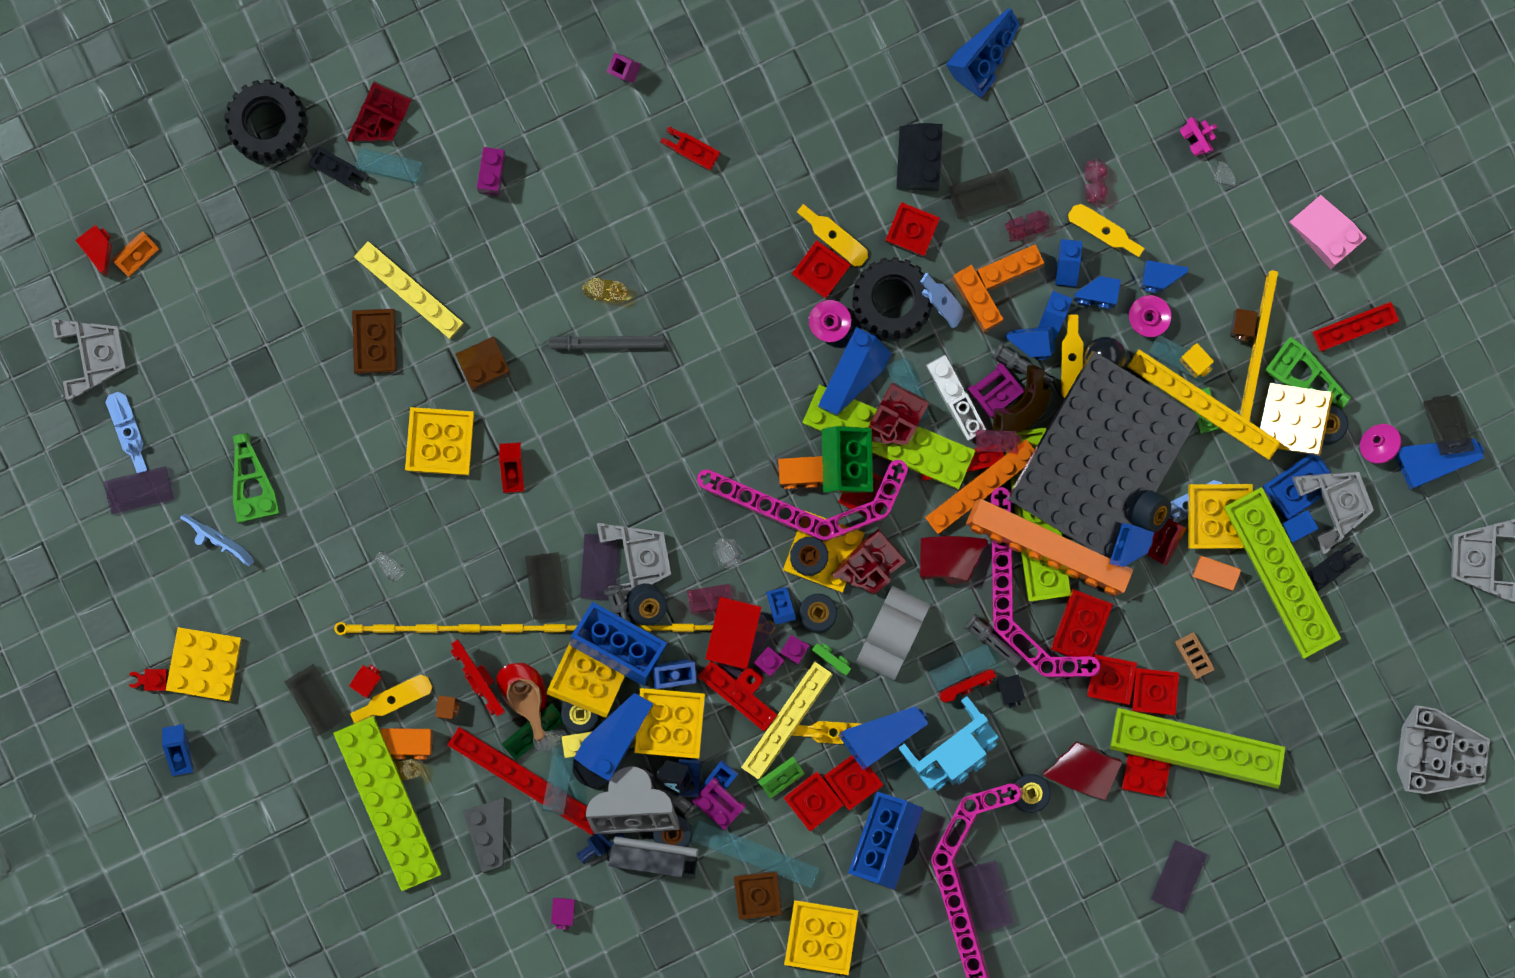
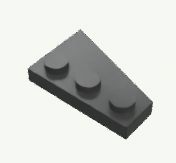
M505 798L463 810L482 873L503 866Z

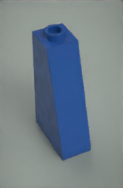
M1476 439L1400 447L1395 458L1409 490L1480 461L1484 458L1482 455L1484 454V449L1480 442L1477 443Z
M915 706L846 729L838 736L862 770H864L928 724L926 721L927 716L923 710H918Z

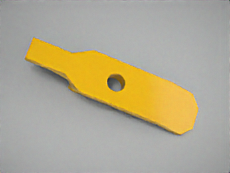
M804 204L799 208L797 213L811 224L815 235L853 266H862L868 258V252L865 247L830 218L816 215ZM830 231L835 232L836 237L834 239L829 237Z
M1082 204L1073 206L1068 214L1071 223L1112 248H1123L1138 258L1145 249L1130 240L1123 228ZM1104 229H1109L1110 233L1105 235L1102 233V231Z
M1068 315L1067 335L1062 341L1061 395L1064 398L1083 367V341L1078 334V315ZM1070 353H1074L1076 355V359L1074 361H1070L1068 359Z
M420 674L374 696L367 706L350 713L354 723H357L372 715L384 716L429 695L432 685L428 677ZM394 697L395 703L389 704L387 698Z
M818 721L811 726L798 725L791 736L811 737L818 743L844 744L838 735L846 729L861 725V723ZM833 728L838 732L835 737L829 734V731Z

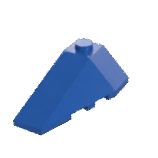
M1008 8L960 47L946 64L954 79L978 97H982L993 84L996 78L994 73L997 66L1002 65L1004 60L1002 55L1006 47L1011 45L1020 25L1012 9Z
M856 327L818 404L819 408L837 416L863 389L869 386L883 372L892 353L876 336Z
M634 693L583 740L574 759L608 781L611 780L654 703Z

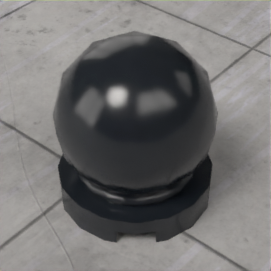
M1099 337L1093 340L1084 351L1083 366L1092 351L1097 352L1122 369H1124L1126 364V351L1123 345L1111 337Z

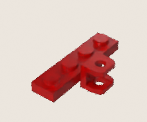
M458 639L451 643L453 647L450 650L456 661L461 659L465 667L462 670L465 673V678L480 698L482 696L486 698L488 703L485 706L490 714H496L497 717L505 714V710L489 687L495 682L485 666L482 664L476 667Z
M710 661L698 676L762 731H765L778 715L754 695L763 682V676L753 668L746 669L736 680L714 661ZM749 675L754 676V683L748 681Z

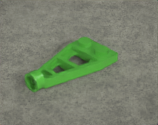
M1291 336L1265 370L1267 374L1281 384L1314 389L1311 386L1312 381L1316 376H1321L1329 384L1327 392L1333 393L1331 404L1341 410L1351 398L1342 390L1312 353ZM1298 361H1304L1311 368L1312 375L1306 381L1299 380L1291 375V370ZM1337 395H1340L1341 397L1337 401L1335 398Z
M249 433L233 436L235 445L233 505L237 523L280 514L276 493L251 444ZM247 444L246 447H244V448H241V447L239 446V445ZM251 458L256 471L252 474L243 475L241 461ZM249 479H257L263 489V493L260 496L246 498L243 494L244 483Z

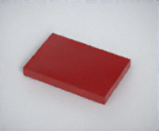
M1072 589L1050 649L1070 657H1094L1113 604Z
M720 596L705 659L747 669L762 606Z

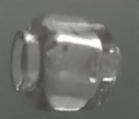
M724 537L715 543L716 546L712 553L721 568L732 570L742 564L744 553L735 539Z

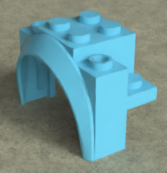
M967 696L961 702L973 721L921 761L915 758L905 743L899 747V752L930 792L933 789L936 791L940 790L949 781L952 785L955 783L958 785L962 784L969 778L968 775L971 771L975 770L977 772L986 765L987 754L985 750L989 752L998 745L996 742L999 740V737L988 724V719L977 710ZM937 762L941 768H935L934 764Z

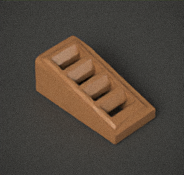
M1194 632L1175 641L1194 680L1215 670ZM1193 640V645L1185 649L1183 648V644ZM1197 648L1198 652L1190 656L1187 655L1186 652ZM1201 656V660L1192 664V659ZM1203 663L1205 664V668L1196 671L1195 667Z

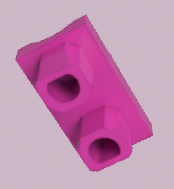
M1191 117L1188 119V123L1180 129V132L1186 140L1193 135L1197 137L1198 142L1189 146L1194 156L1213 152L1214 149L1206 135L1209 136L1211 141L1216 139L1217 137L1213 131L1218 128L1217 125L1213 124L1210 126L1207 120L1201 122L1204 128L1202 130L1196 118Z

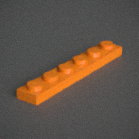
M1026 439L925 517L937 534L941 533L971 510L975 501L979 499L984 500L996 488L1001 487L1023 470L1032 456L1034 448Z

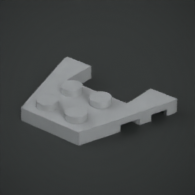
M58 319L51 320L56 340L77 335L84 377L63 381L67 401L75 399L127 369L118 326L61 321Z
M1359 471L1292 477L1299 496L1320 488L1334 525L1333 528L1315 535L1322 554L1329 552L1335 543H1339L1345 534L1352 528L1354 529L1374 511Z
M1515 519L1454 534L1452 536L1451 578L1509 602H1515V582L1494 581L1496 537L1515 539Z
M597 523L600 543L622 539L630 583L619 584L623 587L621 591L624 600H626L631 589L637 585L644 583L653 585L671 575L664 532Z

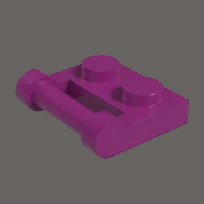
M1002 363L995 366L996 369L976 385H971L967 388L990 418L994 416L995 408H1005L1025 392ZM1002 375L1005 380L983 397L980 392Z
M714 777L692 802L725 830L747 805L743 802L740 803L718 783L719 780Z

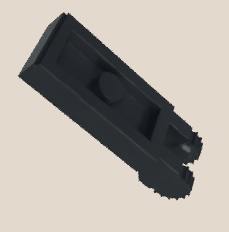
M318 147L308 164L315 170L360 193L363 188L359 184L350 181L351 176L354 174L363 181H368L370 178L368 175L357 170L352 164L321 147Z
M1353 542L1340 551L1337 550L1307 572L1317 592L1363 557L1360 552L1347 562L1342 556L1354 548L1355 544Z

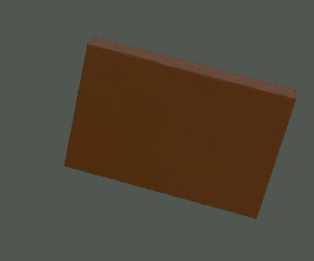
M395 309L352 310L354 374L397 372Z

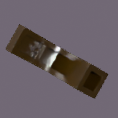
M1027 365L1026 389L1022 399L1014 406L994 409L993 429L1001 434L1021 432L1029 428L1041 417L1047 407L1051 392L1050 389L1043 386L1046 380L1044 369L1036 365Z

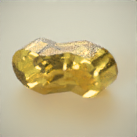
M592 278L583 284V293L591 299L618 302L627 295L626 286L615 280Z
M416 760L394 761L397 770H400L399 775L402 780L414 779L421 773V765Z

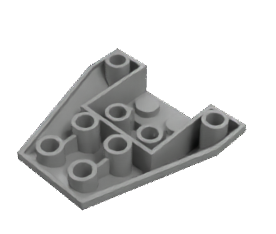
M1415 705L1401 729L1397 771L1404 790L1413 793L1430 794L1485 782L1490 739L1436 708Z

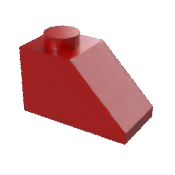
M94 225L75 241L105 277L109 271L112 244L108 239L111 236L104 227L99 229Z
M521 442L499 444V463L503 493L524 492Z

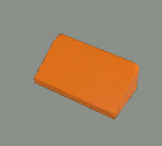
M142 231L114 256L112 261L130 277L159 248Z
M1200 556L1192 577L1233 591L1241 569Z

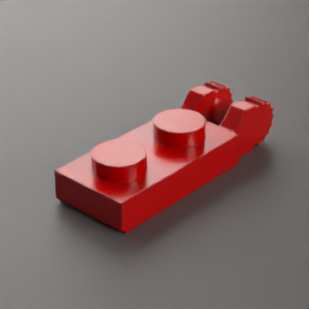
M668 127L666 131L671 136L678 138L679 141L676 145L670 140L662 138L660 143L711 172L721 152L685 132L681 133L672 127Z
M987 669L944 688L938 696L942 702L953 701L958 693H961V696L972 692V687L980 684L981 687L991 684L993 682L992 679L996 675L992 669Z

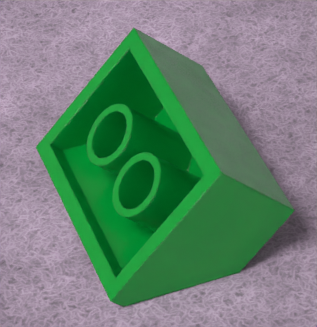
M834 426L822 429L823 493L873 492L872 428Z

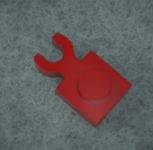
M145 669L144 675L138 672H130L129 675L136 676L138 681L136 684H129V687L139 688L144 685V691H166L168 670Z

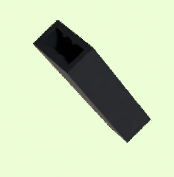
M612 845L607 854L608 866L695 879L697 857Z

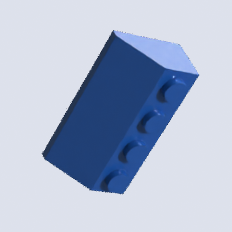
M594 602L589 606L570 639V646L644 687L653 674V667L657 666L667 645V642Z
M877 792L848 873L895 890L923 807Z

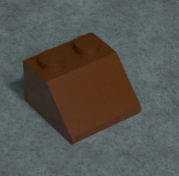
M494 336L455 354L472 392L511 375Z

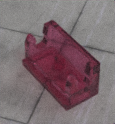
M729 584L687 590L691 614L717 610L720 596L732 599Z

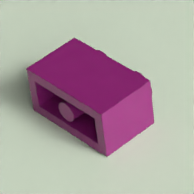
M483 147L477 182L479 193L500 196L506 158L503 149Z

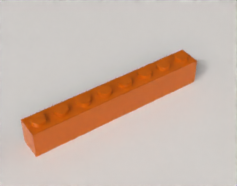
M983 499L975 501L966 525L971 527V531L977 534H987L992 541L997 543L1004 542L1009 545L1011 550L1016 552L1023 551L1028 553V557L1033 560L1040 561L1041 559L1047 562V566L1056 570L1060 568L1066 571V575L1072 578H1082L1086 580L1085 583L1092 587L1099 586L1104 589L1105 593L1111 596L1125 592L1133 569L1127 566L1109 564L1110 558Z

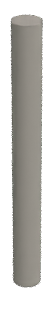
M622 837L614 838V845L691 857H698L699 849Z

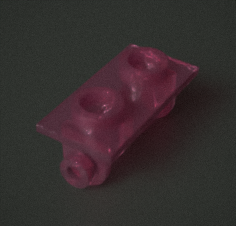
M1098 158L1096 159V164L1095 161H1087V165H1085V180H1093V184H1086V199L1090 204L1096 203V200L1105 204V197L1108 196V188L1105 185L1107 166Z
M1038 210L1027 214V222H1024L1022 216L1008 220V223L1004 225L1009 234V241L1021 240L1026 236L1042 233L1050 229L1049 217L1046 215V212Z
M976 430L977 451L1018 452L1017 444L1021 443L1022 438L1016 431Z

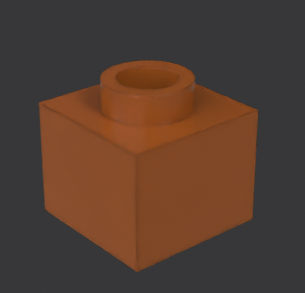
M438 696L435 717L454 720L455 715L458 716L460 710V703H457V698Z

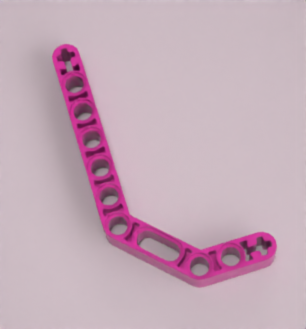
M894 460L887 469L874 501L826 520L711 470H702L697 476V482L702 490L809 537H815L822 542H827L887 518L904 482L908 468L904 461ZM901 466L903 473L898 474L896 481L892 480L895 471L892 468ZM708 475L714 483L719 479L716 490H714V484L707 483L703 485L702 477L706 478ZM727 483L732 486L731 493L723 494L720 491L723 484ZM892 485L895 488V493L892 495L885 494L883 491L884 486ZM743 492H749L752 495V499L745 503L740 500V495ZM762 501H769L772 504L771 509L768 511L761 510L759 505ZM883 504L887 512L879 515L875 512V506ZM782 509H788L791 512V517L787 520L781 519L779 512ZM857 512H863L867 516L866 521L847 529H842L838 525L840 519ZM801 518H808L811 521V525L808 528L800 527L799 520ZM827 526L831 533L827 537L821 536L818 533L820 527Z
M1003 487L996 488L991 495V504L1000 507V502L996 497H999L1000 493L1008 497L1009 491ZM1003 499L1004 508L1008 507L1006 511L1012 513V502ZM992 541L993 626L996 632L1043 677L1096 676L1100 672V663L1096 658L1090 656L1050 657L1014 622L1013 551L1009 548L1008 544L1000 546L997 542ZM1000 556L1008 558V564L1005 567L997 565V559ZM1001 577H1006L1009 580V584L1005 588L997 586V581ZM1005 598L1009 601V606L1001 610L997 604L1000 599ZM1001 620L1009 621L1010 625L1006 631L998 629V623ZM1016 635H1023L1037 648L1038 654L1035 658H1028L1014 645L1013 638ZM1068 661L1075 664V669L1071 673H1066L1063 670L1064 663ZM1077 661H1082L1081 665H1088L1089 661H1092L1093 665H1097V667L1091 673L1086 668H1081L1082 673H1078L1079 665ZM1051 662L1053 664L1052 672H1042V664Z
M1010 783L963 798L932 856L933 868L967 978H978V975L973 977L972 974H977L980 971L983 974L979 975V978H990L955 858L979 813L1015 803L1022 798L1023 789L1016 783ZM1010 787L1012 790L1017 791V794L1014 795L1015 799L1012 796L1002 797L1003 793L1010 791ZM989 793L997 797L995 805H990L987 802V795ZM969 799L974 800L976 803L974 811H969L966 807ZM961 818L965 820L966 828L957 845L952 846L948 842V837L956 821ZM940 853L948 857L946 865L939 863L938 856ZM946 874L953 876L954 884L952 886L945 883L944 877ZM952 895L960 898L959 906L956 907L951 904L950 899ZM958 916H963L967 920L965 927H960L957 924ZM965 937L972 939V948L964 946L963 939ZM971 958H976L979 961L978 969L970 967L969 961Z

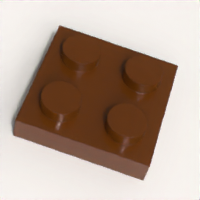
M777 871L734 876L739 920L782 915Z

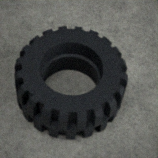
M257 80L253 81V85L250 87L247 85L242 86L241 89L243 91L239 94L235 92L232 96L233 102H228L226 107L228 113H225L224 117L226 132L235 148L247 159H254L256 163L261 164L264 161L268 162V164H275V160L282 162L287 160V155L291 154L293 156L297 153L295 149L298 146L302 147L304 143L303 137L307 136L308 133L306 128L308 117L299 97L292 89L285 87L283 83L278 81L272 83L271 80H264V83H260ZM263 105L279 106L286 116L283 130L277 136L267 140L253 137L247 127L248 119L252 112Z
M893 257L891 260H887V258L880 259V262H873L866 270L864 269L855 283L852 306L855 311L854 315L861 323L860 326L864 330L867 329L870 334L881 337L880 340L885 341L887 339L899 341L901 338L907 339L912 334L918 333L928 321L933 306L930 303V299L922 295V291L926 289L920 282L925 275L921 271L922 268L918 265H912L911 261L907 259L902 261L899 260V257ZM898 281L910 289L913 303L907 314L900 318H888L881 315L875 309L873 294L881 283Z

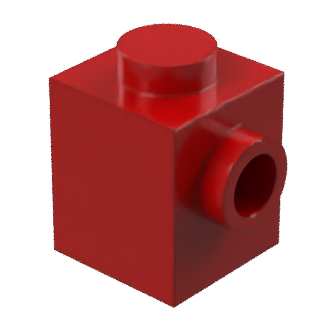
M371 664L369 667L362 665L349 684V687L369 699L383 679L379 675L381 671Z

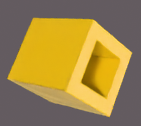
M1198 343L1179 359L1195 378L1199 375L1205 377L1212 370L1210 366L1214 362Z

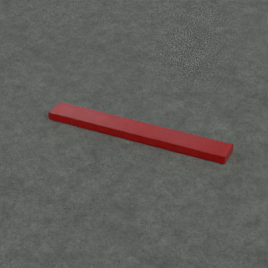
M458 727L448 746L592 836L594 835L586 818L587 806Z

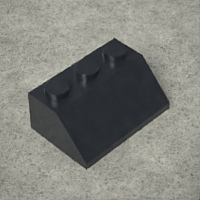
M918 123L899 127L896 189L939 190L943 124Z

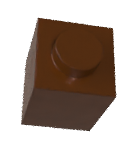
M1237 308L1233 313L1230 337H1235V340L1239 342L1251 340L1254 337L1258 312Z

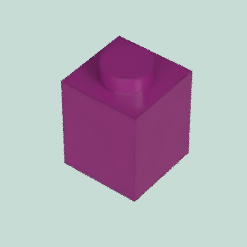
M614 53L606 72L624 81L634 83L642 63L625 55Z
M790 635L780 655L799 665L809 645Z
M767 647L754 662V665L771 678L784 663V659L770 647Z
M553 898L551 924H556L555 929L568 930L569 926L574 925L576 899Z

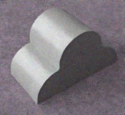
M892 585L855 663L894 681L931 604Z
M625 767L617 771L609 782L608 792L595 796L589 802L586 810V818L594 834L679 830V820L670 798L664 792L654 789L649 775L638 767Z

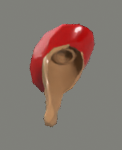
M511 663L503 667L496 677L498 690L509 707L530 721L534 738L540 742L545 737L541 721V711L546 708L548 697L545 682L535 668L525 663Z

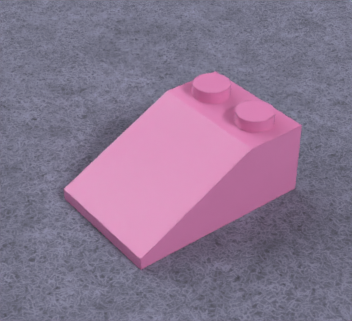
M1322 195L1289 222L1330 269L1335 267L1367 238L1349 218Z

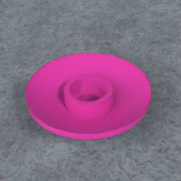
M1153 295L1143 296L1132 304L1129 311V322L1134 331L1141 336L1156 337L1164 333L1169 327L1171 310L1163 299ZM1150 314L1153 316V320L1147 321L1145 316Z
M834 300L818 303L812 309L809 316L811 332L815 337L824 342L841 340L846 336L851 326V316L848 309L842 303ZM832 319L834 321V324L832 326H828L826 324V320Z
M1389 424L1372 426L1364 433L1360 441L1362 456L1374 464H1382L1392 460L1401 447L1400 433Z

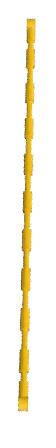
M771 621L758 623L756 632L772 634L775 630V625ZM338 622L334 630L338 635L363 633V631H373V633H395V631H416V633H438V631H458L459 633H480V631L523 633V631H574L578 625L544 624V626H523V624H501V626H480V624H459L458 626H438V624H416V626H395V624H373V626H363V624ZM634 624L647 632H694V630H712L713 625L694 624L649 626ZM766 624H771L773 629L768 632L764 627ZM340 625L345 627L342 633L338 632V626Z

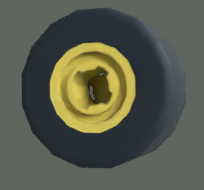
M568 702L564 703L561 711L563 724L568 730L577 734L591 732L596 728L600 720V715Z
M1028 774L1014 782L1023 789L1022 798L1014 803L1019 810L1026 813H1035L1047 806L1051 797V790L1043 777L1036 774ZM1011 788V796L1015 799L1014 795L1017 794V791Z

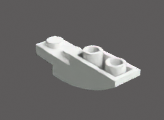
M946 355L927 364L926 366L935 382V386L966 439L970 440L986 431Z

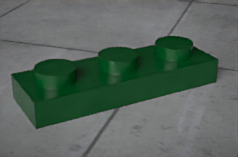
M552 703L541 711L542 728L545 731L546 737L563 721L561 713ZM530 721L502 743L503 747L515 761L538 743L534 738Z

